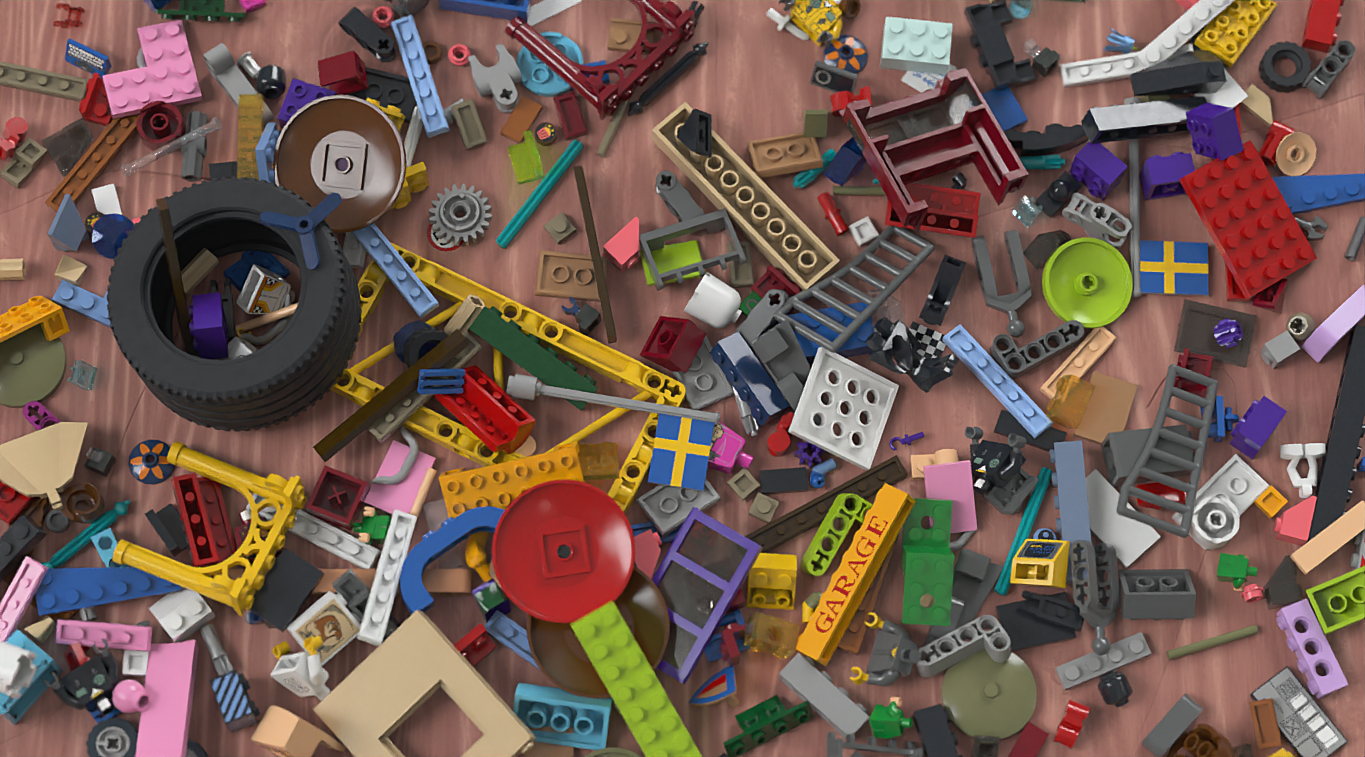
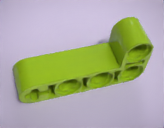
M842 493L838 495L801 559L800 566L802 571L814 576L824 574L853 522L862 526L864 513L866 510H870L873 505L856 494ZM847 498H850L852 501V506L849 510L845 507ZM836 518L840 520V528L838 530H835L833 527ZM824 539L829 541L827 550L822 548V541ZM812 561L817 565L815 569H813L814 566L811 564Z

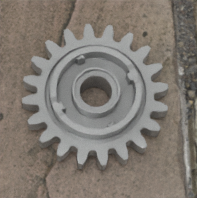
M453 184V191H449L445 187V195L437 193L439 201H431L434 208L429 209V214L432 216L429 220L430 224H435L432 227L433 232L440 231L438 234L439 239L447 236V244L455 239L456 246H459L461 240L467 246L469 238L476 243L477 234L482 237L485 236L482 228H490L487 221L492 220V215L489 214L492 210L491 206L487 205L488 198H482L481 190L474 194V186L466 190L465 184H462L461 189L458 190L457 186ZM457 212L466 213L463 218L455 217Z

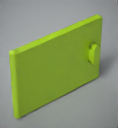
M697 240L664 245V248L651 251L659 274L702 261ZM640 250L647 285L653 286L655 284ZM697 271L682 277L683 280L699 278L700 275ZM677 278L668 280L664 283L676 282Z

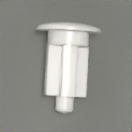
M247 52L237 60L236 65H242L249 75L255 78L261 68L252 59V52Z

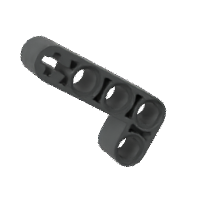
M1068 321L1018 349L1009 335L999 334L994 338L990 352L996 363L1012 379H1017L1076 346L1084 334V327L1079 321ZM1069 331H1070L1071 333H1074V332H1075V333H1076V336H1075L1074 334H1070L1069 336H1067V334H1068ZM1055 341L1058 347L1052 348L1047 342ZM999 343L1005 344L1007 350L1001 351L996 345ZM1028 352H1036L1039 358H1031ZM1015 362L1019 365V369L1013 370L1008 364Z

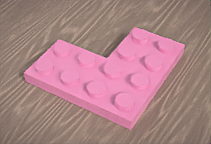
M181 19L137 28L146 67L103 76L113 119L139 114L145 105L153 101H164L165 103L177 106L202 100Z

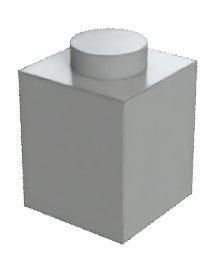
M1285 331L1265 343L1260 352L1263 361L1267 365L1270 364L1272 369H1275L1296 356L1300 348L1290 333Z

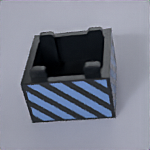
M237 670L209 680L224 722L231 733L258 723L257 717L260 716V711L254 701H251L247 690L250 689V685L245 679L244 674H239Z

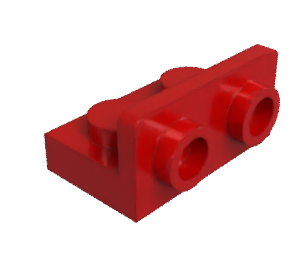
M94 73L92 79H89L87 82V94L85 99H82L80 102L79 112L84 121L108 127L113 117L103 79L98 73Z
M480 623L454 644V647L474 667L496 649V644L488 636L487 630Z

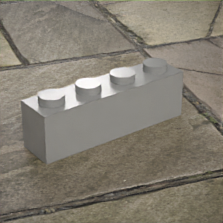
M798 653L779 673L778 679L804 702L808 701L811 708L843 738L846 739L847 734L855 735L868 721V711L860 703L855 705L849 699L850 695L845 689L834 686L831 683L832 678L826 672H819L813 667L815 663L808 656L804 655L802 657Z

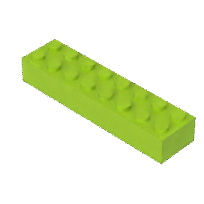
M611 600L571 623L570 626L646 757H702L614 602Z

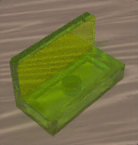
M532 130L523 132L524 143L508 147L510 160L519 185L544 179L543 166Z

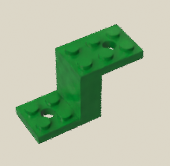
M912 497L916 502L903 524L900 567L904 573L901 622L902 624L950 626L954 554L950 549L952 500ZM924 516H931L934 519L933 526L923 528L920 523L921 519ZM925 594H930L934 597V602L929 607H925L920 603L921 597Z

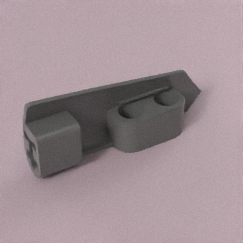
M784 320L755 339L750 345L777 383L776 386L795 413L811 368L789 321ZM822 394L821 401L824 405H827L825 398ZM815 414L813 417L815 425L820 426L821 417L818 414Z
M961 549L953 571L950 626L931 625L924 646L974 620L1001 573L1002 565L991 563L990 558L974 551ZM950 650L943 651V653L951 652Z

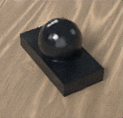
M1065 170L1035 200V204L1052 218L1071 199L1072 195L1081 189L1082 185Z

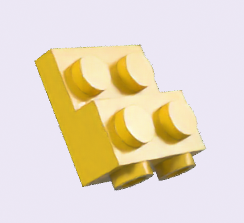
M424 162L406 168L402 190L390 209L405 207L411 202V192L418 193L429 186L427 169Z

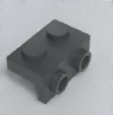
M1021 468V471L1010 480L1006 487L990 486L983 497L1001 514L1012 515L1021 508L1026 496L1035 490V485L1039 479L1036 476H1030Z

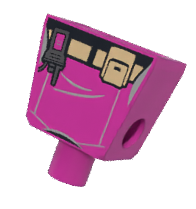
M720 421L717 425H714L707 468L731 474L737 464L748 470L754 457L743 452L746 440Z

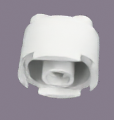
M1206 498L1193 511L1189 530L1190 535L1195 542L1209 550L1221 548L1229 543L1239 530V511L1226 498ZM1215 520L1217 525H1213L1211 522Z

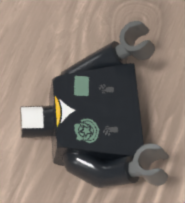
M966 427L965 436L972 439V444H970L971 472L977 480L973 486L974 490L985 495L990 486L1006 487L1010 480L1021 471V467L1026 461L1022 455L1023 452L1020 451L1026 445V439L1018 434L1011 433L1008 436V444L982 440L979 443L983 436V430L979 427H974V429L973 427Z
M102 638L105 644L104 649H98L95 642L93 645L95 652L101 653V657L97 654L83 663V665L61 678V684L58 683L57 675L51 672L49 673L54 676V682L48 684L43 678V683L48 687H53V692L65 705L78 710L85 708L88 712H93L98 708L102 715H107L115 708L110 699H112L115 687L119 684V666L112 653L107 650L108 641Z

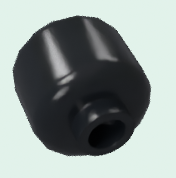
M273 64L262 67L257 73V90L259 93L269 99H275L286 91L285 71Z
M1113 670L1099 678L1100 682L1097 688L1107 705L1115 704L1116 707H1120L1129 702L1128 697L1132 694L1133 690L1124 673H1117L1116 670Z

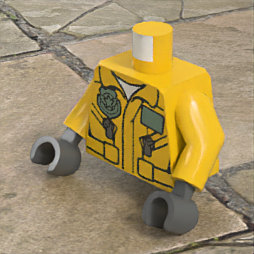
M779 0V4L784 3L786 5L784 7L785 12L792 8L790 19L819 47L825 42V48H828L830 43L839 38L843 24L841 21L842 12L839 9L841 0Z

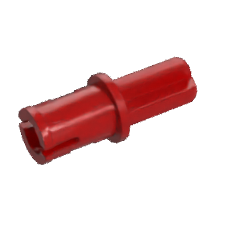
M823 192L820 194L817 200L826 214L825 219L829 220L836 235L840 236L849 231L850 229L840 213L842 210L837 208L830 193Z

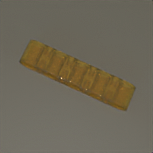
M239 94L238 179L247 177L248 179L256 178L260 181L255 149L263 133V94Z

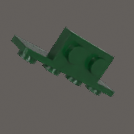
M180 0V10L155 9V14H161V19H175V15H183L184 20H197V16H206L208 21H219V17H228V21L241 22L242 17L247 18V13L225 12L226 0Z
M775 695L735 715L736 722L743 733L723 743L727 756H741L745 752L763 745L767 741L813 719L814 715L810 703L805 701L786 710L778 696Z

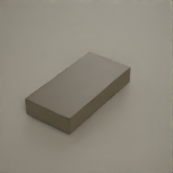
M473 99L450 106L465 149L487 142Z
M750 241L739 242L747 263L739 266L737 260L728 262L731 288L751 287L754 284ZM727 243V253L733 252L731 244Z

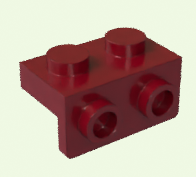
M769 265L767 272L751 286V291H754L761 299L772 289L785 291L789 298L802 292L799 285L789 282L786 279L785 273L780 268H774L772 265ZM780 295L773 296V298L775 299L774 304H780ZM792 308L786 315H789L795 308Z
M1185 348L1183 355H1179L1177 366L1210 378L1214 358L1213 356L1190 353V349ZM1176 376L1174 387L1206 399L1207 386Z
M733 623L726 626L725 630L722 631L720 653L723 662L728 661L729 667L739 664L740 653L736 640L745 638V624L739 626L738 623Z

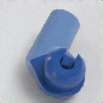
M832 458L812 468L810 476L812 487L822 488L825 485L826 473L837 468Z

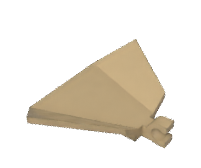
M59 422L0 445V481L27 497H40L41 499L48 497L54 511L62 509L63 506L58 493L64 491L63 487L73 480L89 424L86 422Z

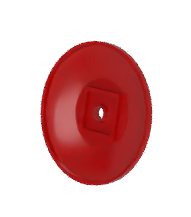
M575 480L547 481L521 493L509 504L500 517L492 542L494 571L506 595L526 613L538 619L555 623L575 622L609 601L615 602L631 577L635 561L633 531L623 510L608 494L599 488ZM567 545L570 547L571 554L568 558L562 559L558 556L557 550L560 546Z

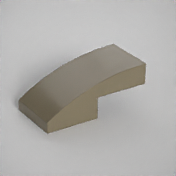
M31 138L27 139L15 151V157L0 171V177L18 189L47 154V149Z

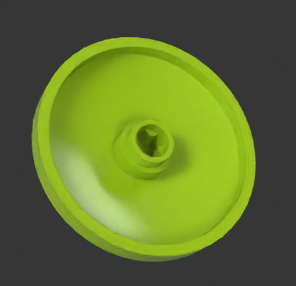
M1085 237L1066 242L1051 254L1043 270L1042 288L1050 309L1065 323L1076 320L1083 325L1084 329L1099 328L1116 320L1128 306L1132 295V275L1126 260L1116 248L1100 239Z

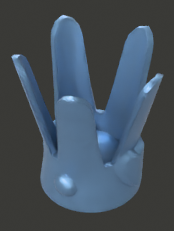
M1110 28L1116 34L1110 33L1107 36V40L1119 46L1107 45L1103 50L1122 52L1123 54H1129L1132 49L1138 50V48L1133 47L1135 39L1130 36H1123Z

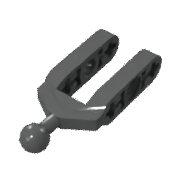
M1011 230L1004 233L1005 245L1017 293L1002 296L997 294L984 236L972 237V251L986 306L1008 314V334L1012 337H1020L1025 331V326L1018 320L1016 311L1031 299L1032 293L1018 231Z
M1076 540L1070 550L1074 600L1080 608V615L1095 628L1096 638L1092 642L1093 651L1098 655H1105L1109 652L1111 645L1109 640L1105 638L1104 627H1107L1117 617L1116 609L1120 604L1116 549L1111 544L1099 543L1094 547L1089 541ZM1087 569L1088 576L1084 580L1082 574ZM1107 571L1108 580L1104 582L1103 575Z

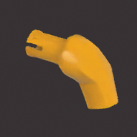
M477 532L469 536L467 540L465 559L469 568H475L485 583L492 579L485 551L489 533Z

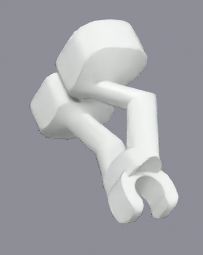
M1325 444L1281 445L1279 447L1280 458L1291 460L1287 467V472L1293 487L1299 488L1300 498H1308L1312 495V487L1317 485L1318 465L1316 459L1325 456ZM1305 458L1308 459L1309 471L1307 478L1301 479L1296 467L1299 460Z

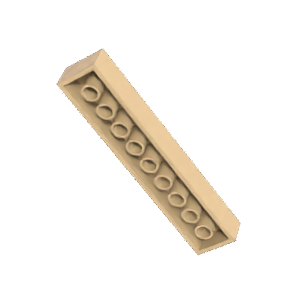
M686 102L652 129V141L719 210L726 209L731 223L775 268L778 267L785 273L786 279L789 282L796 283L804 291L838 270L840 260L713 130L712 157L710 158L693 153L676 137L693 110Z

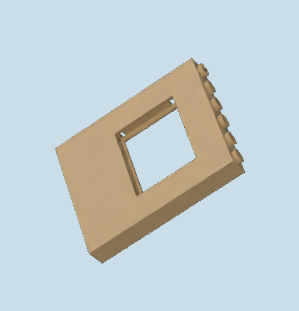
M419 610L415 611L313 709L355 757H405L389 740L388 736L440 687L447 692L484 734L461 757H517L521 752L523 754L527 753L534 746L532 742L537 738L426 614Z

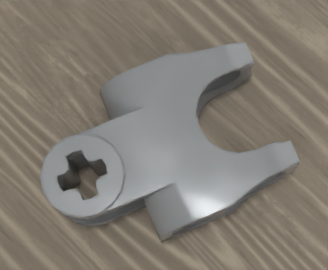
M501 43L496 45L499 62L495 66H482L474 55L468 57V61L472 71L473 82L480 97L491 94L499 111L509 114L514 111L519 103L518 93L514 84L523 81L514 58Z
M1074 193L1067 208L1063 209L1062 215L1068 221L1084 228L1085 233L1089 237L1100 239L1109 243L1114 248L1120 249L1132 227L1130 221L1106 204H1096L1086 196ZM1115 222H1122L1125 225V230L1118 227ZM1108 234L1119 238L1120 241L1117 243L1111 242Z

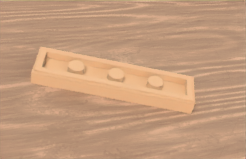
M1103 326L1094 328L1043 384L1040 391L1055 404H1058L1113 344L1117 337Z
M1362 500L1290 556L1305 575L1365 529V502Z

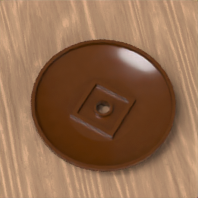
M326 96L303 106L288 120L282 129L274 151L273 171L275 183L278 187L281 185L287 190L293 191L295 195L298 194L314 208L333 192L339 193L342 197L341 204L324 220L330 226L333 233L354 232L374 224L396 202L405 181L406 151L396 125L379 107L354 96ZM345 158L348 161V167L345 171H340L338 162Z
M634 566L625 589L614 604L654 672L659 666L668 645L670 631L669 615L664 598L655 583L643 571ZM528 614V644L531 654L542 673L554 685L570 694L594 699L612 698L570 626L571 623L549 622Z

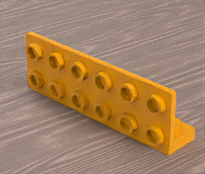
M34 296L20 306L11 307L8 312L0 315V343L41 323L45 338L49 341L70 332L62 307L43 296Z
M578 441L555 446L551 452L471 470H465V467L442 472L439 476V481L449 518H456L465 511L477 507H496L505 510L521 493L543 482L562 479L584 482L578 458L580 451Z

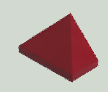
M1283 278L1257 293L1252 306L1281 314L1288 279Z

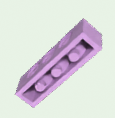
M1307 598L1282 608L1277 613V624L1281 630L1285 631L1288 637V647L1292 652H1295L1298 658V668L1302 673H1305L1308 679L1307 686L1311 694L1315 695L1318 700L1344 689L1348 683ZM1296 623L1301 624L1304 627V633H1299L1296 631ZM1305 645H1311L1315 650V654H1308L1305 650ZM1315 667H1322L1325 670V676H1319L1315 671Z

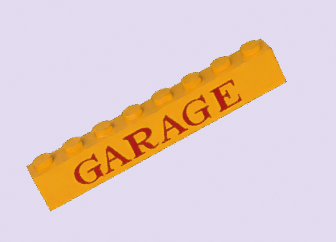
M886 483L877 492L872 508L867 511L860 530L855 533L849 550L842 557V563L838 570L833 573L830 585L826 592L821 595L818 607L810 615L807 627L798 637L795 650L827 666L916 502L908 493Z

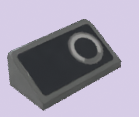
M816 61L810 83L834 93L841 91L853 93L857 85L858 76L821 61Z

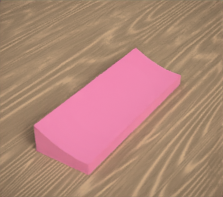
M196 640L151 644L144 687L145 692L151 697V703L145 711H141L136 757H186L199 652Z

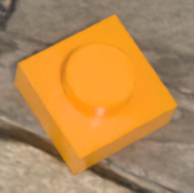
M1270 485L1254 501V504L1271 519L1288 501Z

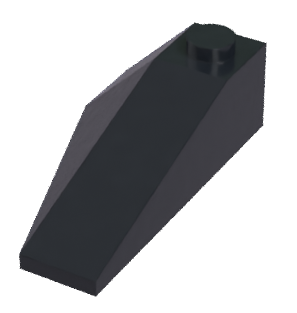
M1208 50L1187 51L1130 75L1134 96L1216 93L1227 82L1222 61Z

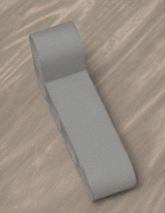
M220 43L203 55L206 66L255 131L274 119L268 106L236 66L231 53L223 43Z
M983 615L918 650L920 660L916 663L917 673L922 677H932L983 649L987 651L994 661L999 663L1006 662L1011 656L1010 638L994 616ZM987 628L992 629L991 631H984ZM966 639L972 640L970 642H964V640ZM1003 646L1004 648L997 649L996 647ZM945 650L951 651L949 653H943V651Z

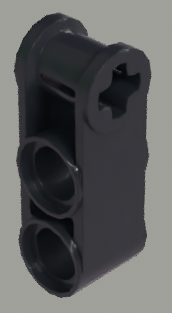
M353 7L338 21L339 26L346 34L352 36L360 46L368 50L379 61L388 63L395 58L396 51L391 37L384 33L376 23L369 20L358 8Z

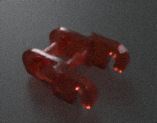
M56 4L57 9L63 8V10L68 11V16L65 21H54L53 25L55 27L60 25L62 28H69V26L78 27L83 25L80 17L81 14L85 13L84 9L81 7H71L70 4ZM71 13H76L75 20H70Z

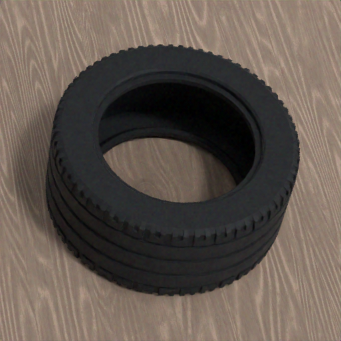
M234 176L227 179V177H221L220 180L213 178L208 182L206 180L201 181V184L194 183L189 188L183 187L182 191H175L172 196L164 198L170 212L180 271L203 248L210 251L217 259L241 251L268 252L281 256L300 268V298L297 308L284 330L269 344L249 355L230 360H208L189 355L175 347L172 332L175 302L157 206L153 209L150 208L145 216L142 215L140 217L139 223L136 222L133 225L134 229L132 231L129 230L127 233L128 237L123 239V245L118 249V255L113 260L115 264L111 266V275L108 278L110 285H107V301L109 303L107 304V310L113 335L122 354L151 393L171 411L176 412L180 417L190 422L193 421L197 425H202L206 428L213 427L215 430L230 431V429H233L235 432H240V430L250 431L253 428L260 430L262 427L269 428L272 424L276 426L282 421H289V418L292 416L294 418L299 416L298 414L302 411H307V407L310 405L313 407L316 401L323 398V394L328 393L331 390L330 388L336 385L338 377L341 378L344 369H347V362L352 359L353 351L356 349L355 342H358L359 339L358 335L361 329L359 323H361L362 319L360 293L354 272L327 222L323 220L316 226L314 234L321 263L318 269L311 270L306 266L300 236L297 232L261 223L260 215L265 211L299 218L300 216H306L314 209L301 196L295 195L293 191L287 190L281 185L278 187L273 182L268 183L262 179L258 181L256 178L248 179L247 177H241V179H238ZM304 225L302 229L307 228L308 225Z

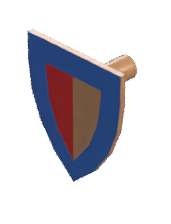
M728 666L709 678L693 694L688 703L696 706L709 705L711 707L726 699L732 708L737 707L739 701L734 695L737 693L735 666Z

